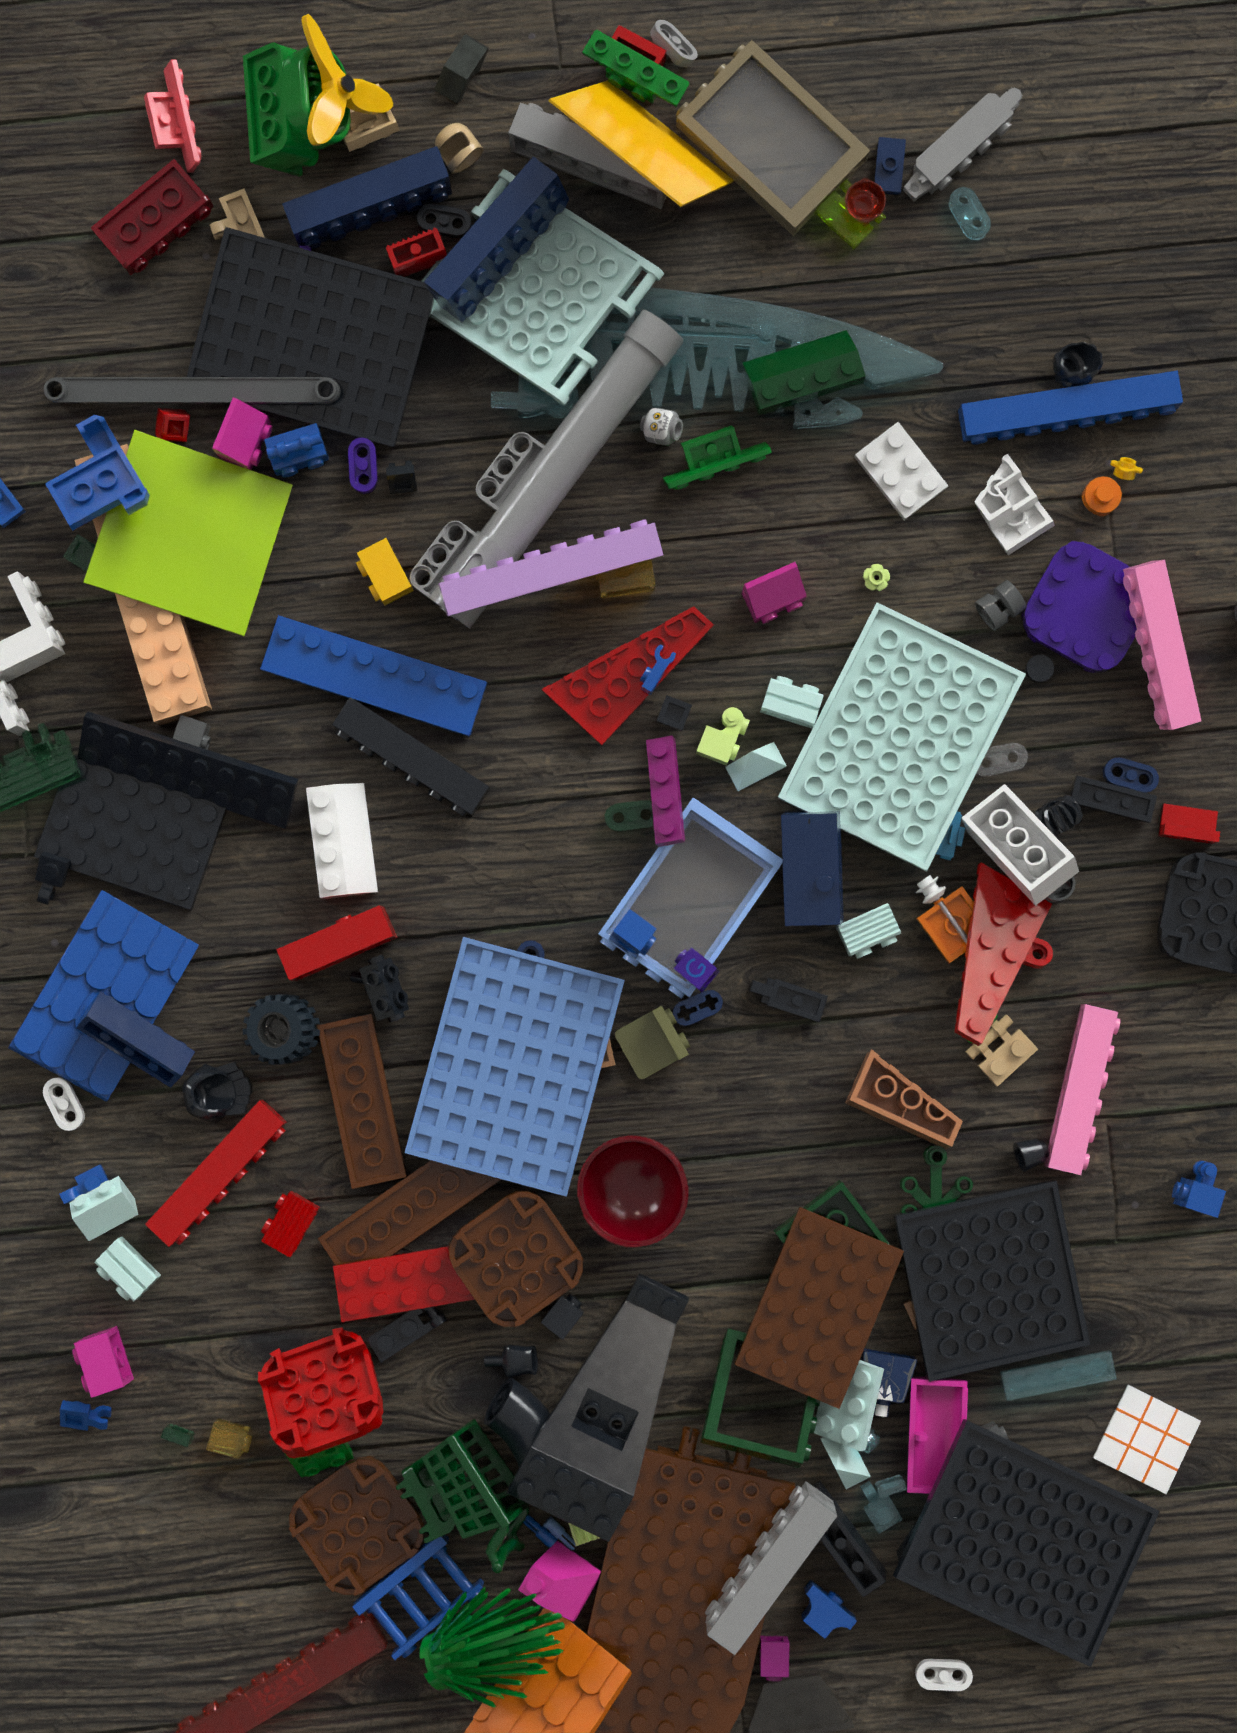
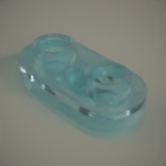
M967 187L956 189L949 199V208L966 237L972 240L983 239L991 227L988 214L973 190ZM966 197L968 199V203L962 204L959 201V198ZM979 220L982 226L975 227L973 221Z

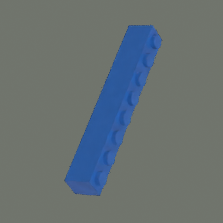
M1177 370L964 403L958 409L963 442L971 441V444L975 445L987 442V438L998 437V440H1008L1014 438V434L1025 433V436H1034L1040 434L1041 430L1051 428L1052 432L1067 430L1068 426L1077 424L1079 428H1086L1095 425L1097 421L1103 420L1106 421V424H1112L1122 421L1123 417L1129 416L1137 420L1149 416V413L1159 412V415H1169L1175 413L1176 409L1182 405L1183 398Z

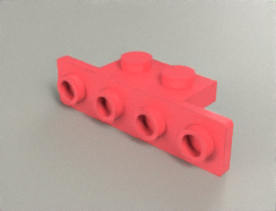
M175 59L170 60L164 69L168 92L146 93L144 101L155 149L181 148L186 171L191 173L194 172L201 162V150L196 146L195 124L190 120L189 98L184 94L183 72L178 68V63Z

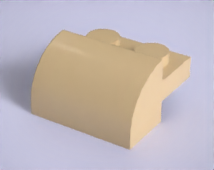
M350 109V129L343 140L350 152L381 138H386L400 130L391 110L383 114L372 115Z

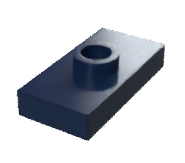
M878 138L873 193L901 194L906 139Z

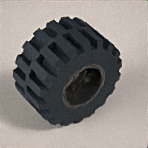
M289 994L265 996V999L257 1000L255 1002L256 1006H251L247 1011L251 1015L245 1017L243 1023L247 1024V1028L243 1029V1035L247 1034L248 1037L245 1040L246 1046H252L251 1054L253 1056L260 1055L258 1060L269 1062L271 1065L293 1063L302 1060L303 1056H308L312 1052L310 1047H316L318 1041L314 1038L315 1036H320V1029H316V1024H320L319 1018H314L313 1016L316 1013L315 1009L307 1007L309 1004L307 1000L299 999L300 996Z

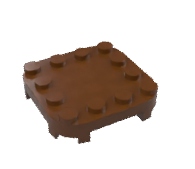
M527 1190L516 1191L502 1198L461 1227L453 1235L448 1245L449 1259L458 1276L485 1315L493 1323L503 1327H517L524 1324L530 1317L568 1290L573 1289L579 1283L583 1272V1258L580 1251L547 1203L540 1196Z
M373 1456L358 1457L347 1462L302 1494L294 1503L289 1515V1530L292 1537H296L326 1581L325 1585L332 1592L335 1591L343 1595L356 1596L364 1592L373 1583L407 1559L412 1558L418 1552L425 1533H419V1530L424 1527L419 1513L408 1498L401 1499L400 1496L404 1491L396 1489L398 1483L381 1461Z

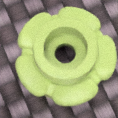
M873 564L871 568H867L863 573L865 586L872 591L885 589L888 585L887 581L890 580L889 571L883 569V566L880 564ZM875 575L879 576L878 580L874 579Z

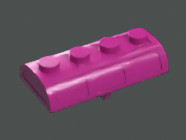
M913 1377L911 1379L907 1493L930 1494L963 1419L967 1420V1381L955 1378H943L930 1382L926 1377Z

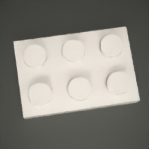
M899 422L854 456L904 521L948 487L947 483Z

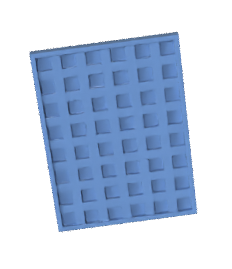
M463 937L405 1153L567 1197L624 980Z

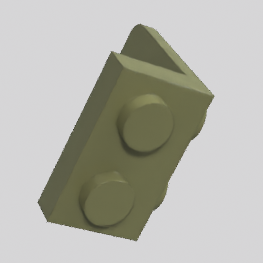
M660 1006L615 1032V1038L639 1079H645L673 1062L689 1055L686 1049L691 1046L683 1032L677 1034L673 1027V1024L677 1023L669 1008L664 1010Z

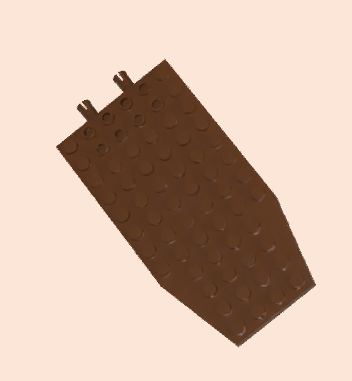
M684 1426L682 1428L678 1450L658 1446L657 1451L645 1449L634 1497L613 1536L607 1543L587 1635L630 1669L632 1675L595 1733H730L745 1704L765 1615L736 1655H734L707 1635L705 1623L707 1615L705 1611L713 1600L718 1601L723 1594L722 1588L730 1577L735 1578L739 1573L740 1569L738 1567L742 1559L747 1554L750 1556L757 1548L755 1543L764 1531L768 1533L774 1525L772 1520L775 1514L781 1508L785 1510L791 1502L789 1496L795 1489V1483L768 1477L767 1471L749 1467L752 1457L749 1455L735 1452L734 1461L731 1463L694 1454L701 1432L696 1428L692 1429L690 1439V1427Z

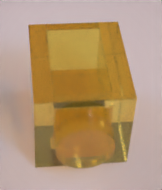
M218 1418L213 1423L206 1450L239 1459L243 1452L248 1453L252 1441V1436L248 1435L250 1427Z

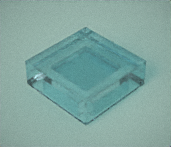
M901 1475L875 1483L880 1498L907 1490Z

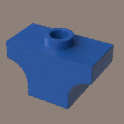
M810 1580L804 1587L805 1593L809 1597V1603L801 1616L807 1625L824 1639L837 1627H845L851 1630L857 1622L856 1617L842 1605L844 1600L832 1590L827 1593L813 1580Z

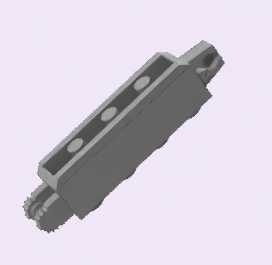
M1015 87L1011 88L1000 98L994 93H988L916 159L913 167V176L903 188V191L910 199L915 201L927 192H930L932 195L937 189L940 191L944 190L952 182L951 176L957 171L960 173L965 171L972 163L971 158L977 152L982 155L992 145L991 140L997 134L1000 137L1003 136L1011 128L1012 124L1010 122L1014 111L1022 99L1023 95L1020 90Z

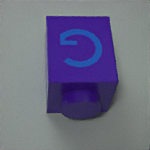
M692 947L688 951L684 949L674 961L677 964L674 967L675 971L700 992H703L720 972Z

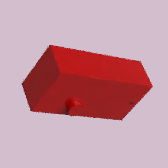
M379 905L351 917L349 915L335 921L336 924L276 949L290 981H298L396 939L397 935L385 908Z

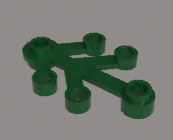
M937 1145L927 1147L923 1153L924 1162L930 1166V1198L919 1188L918 1181L914 1177L905 1176L900 1181L901 1189L909 1193L923 1208L955 1202L963 1193H969L973 1188V1182L970 1178L960 1176L955 1180V1185L942 1197V1166L947 1161V1153L944 1148ZM938 1151L941 1154V1159L938 1162H934L932 1155ZM911 1179L914 1184L913 1188L907 1190L905 1182ZM965 1179L968 1182V1187L962 1190L959 1184ZM905 1204L901 1207L900 1213H905V1210L909 1207L913 1211L918 1209L914 1205Z

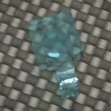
M870 1480L860 1486L870 1504L863 1508L879 1534L903 1520L887 1493L879 1497Z

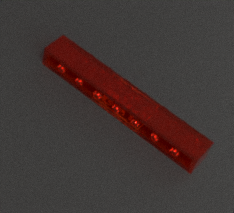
M363 1613L360 1616L357 1615L348 1622V1627L341 1631L339 1628L330 1631L324 1636L325 1640L318 1645H315L314 1642L308 1644L299 1651L301 1655L293 1660L287 1657L275 1665L276 1670L266 1674L264 1671L250 1680L252 1684L242 1689L241 1686H238L226 1694L227 1699L218 1704L217 1700L206 1705L202 1709L203 1713L194 1718L190 1715L177 1724L179 1728H177L175 1733H245L383 1651L387 1647L388 1640L372 1613L365 1617Z

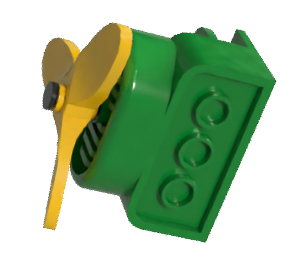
M309 14L302 16V27L309 46L295 50L277 43H270L243 55L250 163L298 177L303 175L302 166L311 167L317 163L318 150L336 144L347 136L351 124L350 109L365 114L378 115L389 111L393 107L392 98L384 89L366 80L353 79L351 76L346 75L341 61L330 50L319 26Z

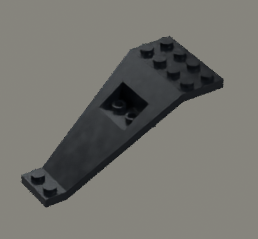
M638 1274L627 1297L532 1441L508 1487L507 1494L599 1538L610 1541L634 1497L675 1327L689 1301L688 1296L645 1275ZM594 1408L597 1412L590 1413L587 1409ZM619 1420L622 1422V1424L615 1425L613 1421Z

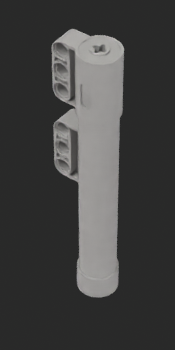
M647 310L640 312L623 335L624 340L545 446L525 432H518L510 438L476 485V493L488 507L493 509L495 513L480 532H474L460 521H451L446 524L410 573V582L417 590L446 612L438 586L439 583L444 582L443 576L459 572L460 577L470 575L471 568L486 565L487 569L498 567L496 561L513 557L514 562L518 561L660 369L667 366L684 343L682 337L667 323ZM524 444H529L525 452L519 453L520 448ZM513 466L509 474L503 475L506 467ZM491 488H496L495 493L487 497L488 491ZM458 532H463L462 538L454 541L455 535ZM446 553V559L442 563H438V558ZM430 575L429 582L421 585L422 579ZM487 605L454 614L451 617L470 629Z

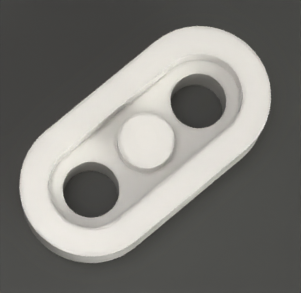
M53 1078L47 1081L43 1087V1096L57 1125L67 1131L78 1129L85 1120V1113L72 1085L64 1078ZM58 1086L63 1089V1095L60 1097L55 1094V1088ZM69 1111L75 1113V1120L72 1122L67 1119Z
M924 1659L918 1663L915 1670L918 1683L927 1690L963 1691L971 1685L973 1679L970 1667L961 1660ZM927 1669L934 1670V1674L931 1677L924 1675ZM955 1670L962 1671V1675L959 1678L952 1677Z

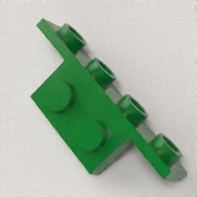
M599 30L594 31L582 51L583 55L606 67V78H608V81L613 86L626 88L631 91V94L636 99L642 102L647 100L653 104L656 97H659L677 107L689 87V81Z
M731 425L681 443L688 469L663 477V480L669 489H682L689 485L688 482L693 480H708L714 477L716 472L736 470L744 462H759L765 459L766 455L772 453L766 442L741 450L735 429Z

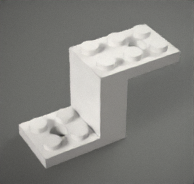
M17 571L9 575L8 578L31 626L0 641V717L8 731L21 736L30 732L26 725L29 723V719L23 708L19 709L15 702L18 696L13 686L6 682L64 655L65 652L62 646L65 645V641L59 630L55 631L50 622L54 620L48 607L46 605L43 606L38 597L42 596L35 581L32 582L28 576L24 577Z

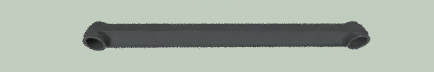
M55 377L46 381L44 385V393L47 399L58 404H230L233 397L246 404H330L339 398L341 392L338 383L332 378ZM57 384H61L62 393L58 397H54L53 388ZM326 384L333 385V393L329 397H323L321 393L322 388Z

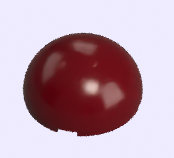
M627 1135L603 1143L588 1156L578 1178L577 1197L585 1220L598 1235L620 1246L641 1247L657 1243L675 1230L687 1208L689 1187L684 1168L670 1149L648 1137Z

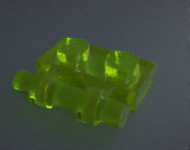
M846 179L839 187L846 195L842 198L834 191L816 209L815 214L855 250L874 229L867 221L872 218L877 224H880L886 216L879 210L880 206L877 203H871L861 193V188L857 185L853 186ZM853 201L864 210L861 214L850 206Z

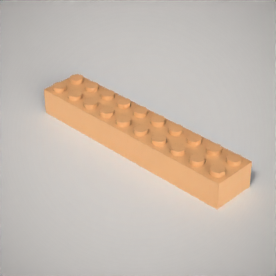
M128 444L120 446L125 455L129 448ZM90 455L77 459L75 464L78 466L94 456ZM106 513L93 519L98 537ZM115 593L154 722L160 726L179 720L180 715L189 717L212 710L184 616Z

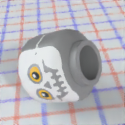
M655 407L642 417L640 429L648 442L670 446L681 437L683 422L675 411Z

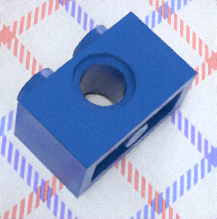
M629 909L613 930L609 940L636 959L640 953L645 956L657 939L653 936L657 928Z

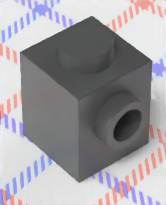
M180 715L173 739L208 750L211 737L208 734L211 726Z

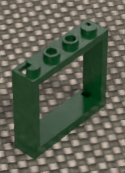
M727 1329L724 1334L700 1443L799 1468L803 1461L808 1462L811 1445L807 1444L809 1433L814 1434L817 1417H813L815 1406L819 1407L821 1401L810 1396L806 1397L795 1453L717 1433L736 1343L743 1344L747 1334Z

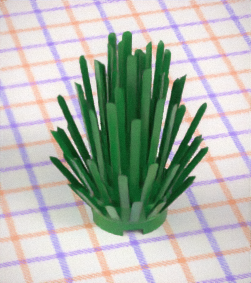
M485 1586L455 1617L454 1615L467 1597V1592L462 1594L451 1611L449 1608L436 1631L423 1638L420 1646V1659H425L428 1673H424V1676L428 1683L436 1690L450 1689L474 1702L473 1699H476L488 1706L496 1707L493 1701L467 1689L498 1698H504L502 1694L527 1698L524 1693L481 1684L480 1681L519 1686L522 1684L520 1680L496 1677L549 1673L542 1669L543 1665L527 1663V1660L557 1656L564 1650L553 1649L524 1655L520 1654L561 1643L558 1640H554L553 1635H545L564 1629L565 1624L559 1622L517 1634L562 1618L560 1613L552 1614L553 1612L509 1624L540 1610V1605L535 1607L529 1606L506 1616L511 1613V1610L534 1599L537 1595L535 1593L519 1601L518 1599H513L480 1617L508 1595L511 1591L510 1588L505 1589L471 1616L470 1614L488 1596V1592L485 1593Z

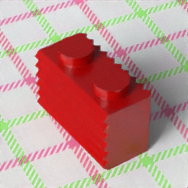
M437 228L428 230V232L423 231L422 234L418 233L417 236L413 235L412 238L408 237L407 240L403 239L402 242L398 241L397 244L392 243L391 246L387 245L386 247L394 273L403 277L432 267L436 261L447 256Z
M290 1191L287 1196L285 1194L280 1196L274 1207L278 1210L273 1220L268 1218L260 1232L264 1234L261 1240L263 1243L287 1257L294 1255L320 1209V1206Z

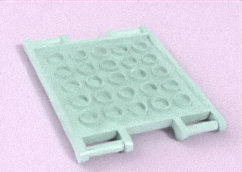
M503 169L498 175L499 180L480 205L472 209L471 215L478 220L516 177L515 175ZM565 208L562 213L557 214L552 219L547 230L532 242L529 251L518 258L513 264L512 270L497 282L493 292L483 298L472 316L467 317L461 323L439 306L436 300H434L430 316L565 406L569 400L568 396L588 369L594 368L598 362L594 356L583 349L614 307L626 317L631 318L636 312L635 307L654 282L659 281L664 273L653 263ZM443 259L436 261L421 282L426 280ZM642 270L645 271L647 275L628 300L624 301L621 299ZM576 357L580 359L581 362L560 389L556 388L555 384Z

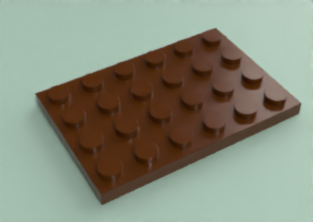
M799 1207L734 1364L840 1409L904 1251Z

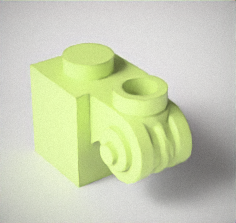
M734 707L726 709L722 715L721 720L722 724L726 727L725 729L717 730L706 725L696 751L697 755L723 765H727L729 759L735 760L740 747L735 742L739 734H745L750 720L745 719L742 712Z

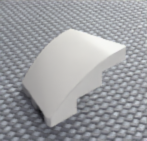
M1008 454L1004 455L994 476L991 475L987 481L986 488L980 492L975 500V505L1007 555H1010L1055 525L1038 501L1037 495L1022 477L1019 468Z

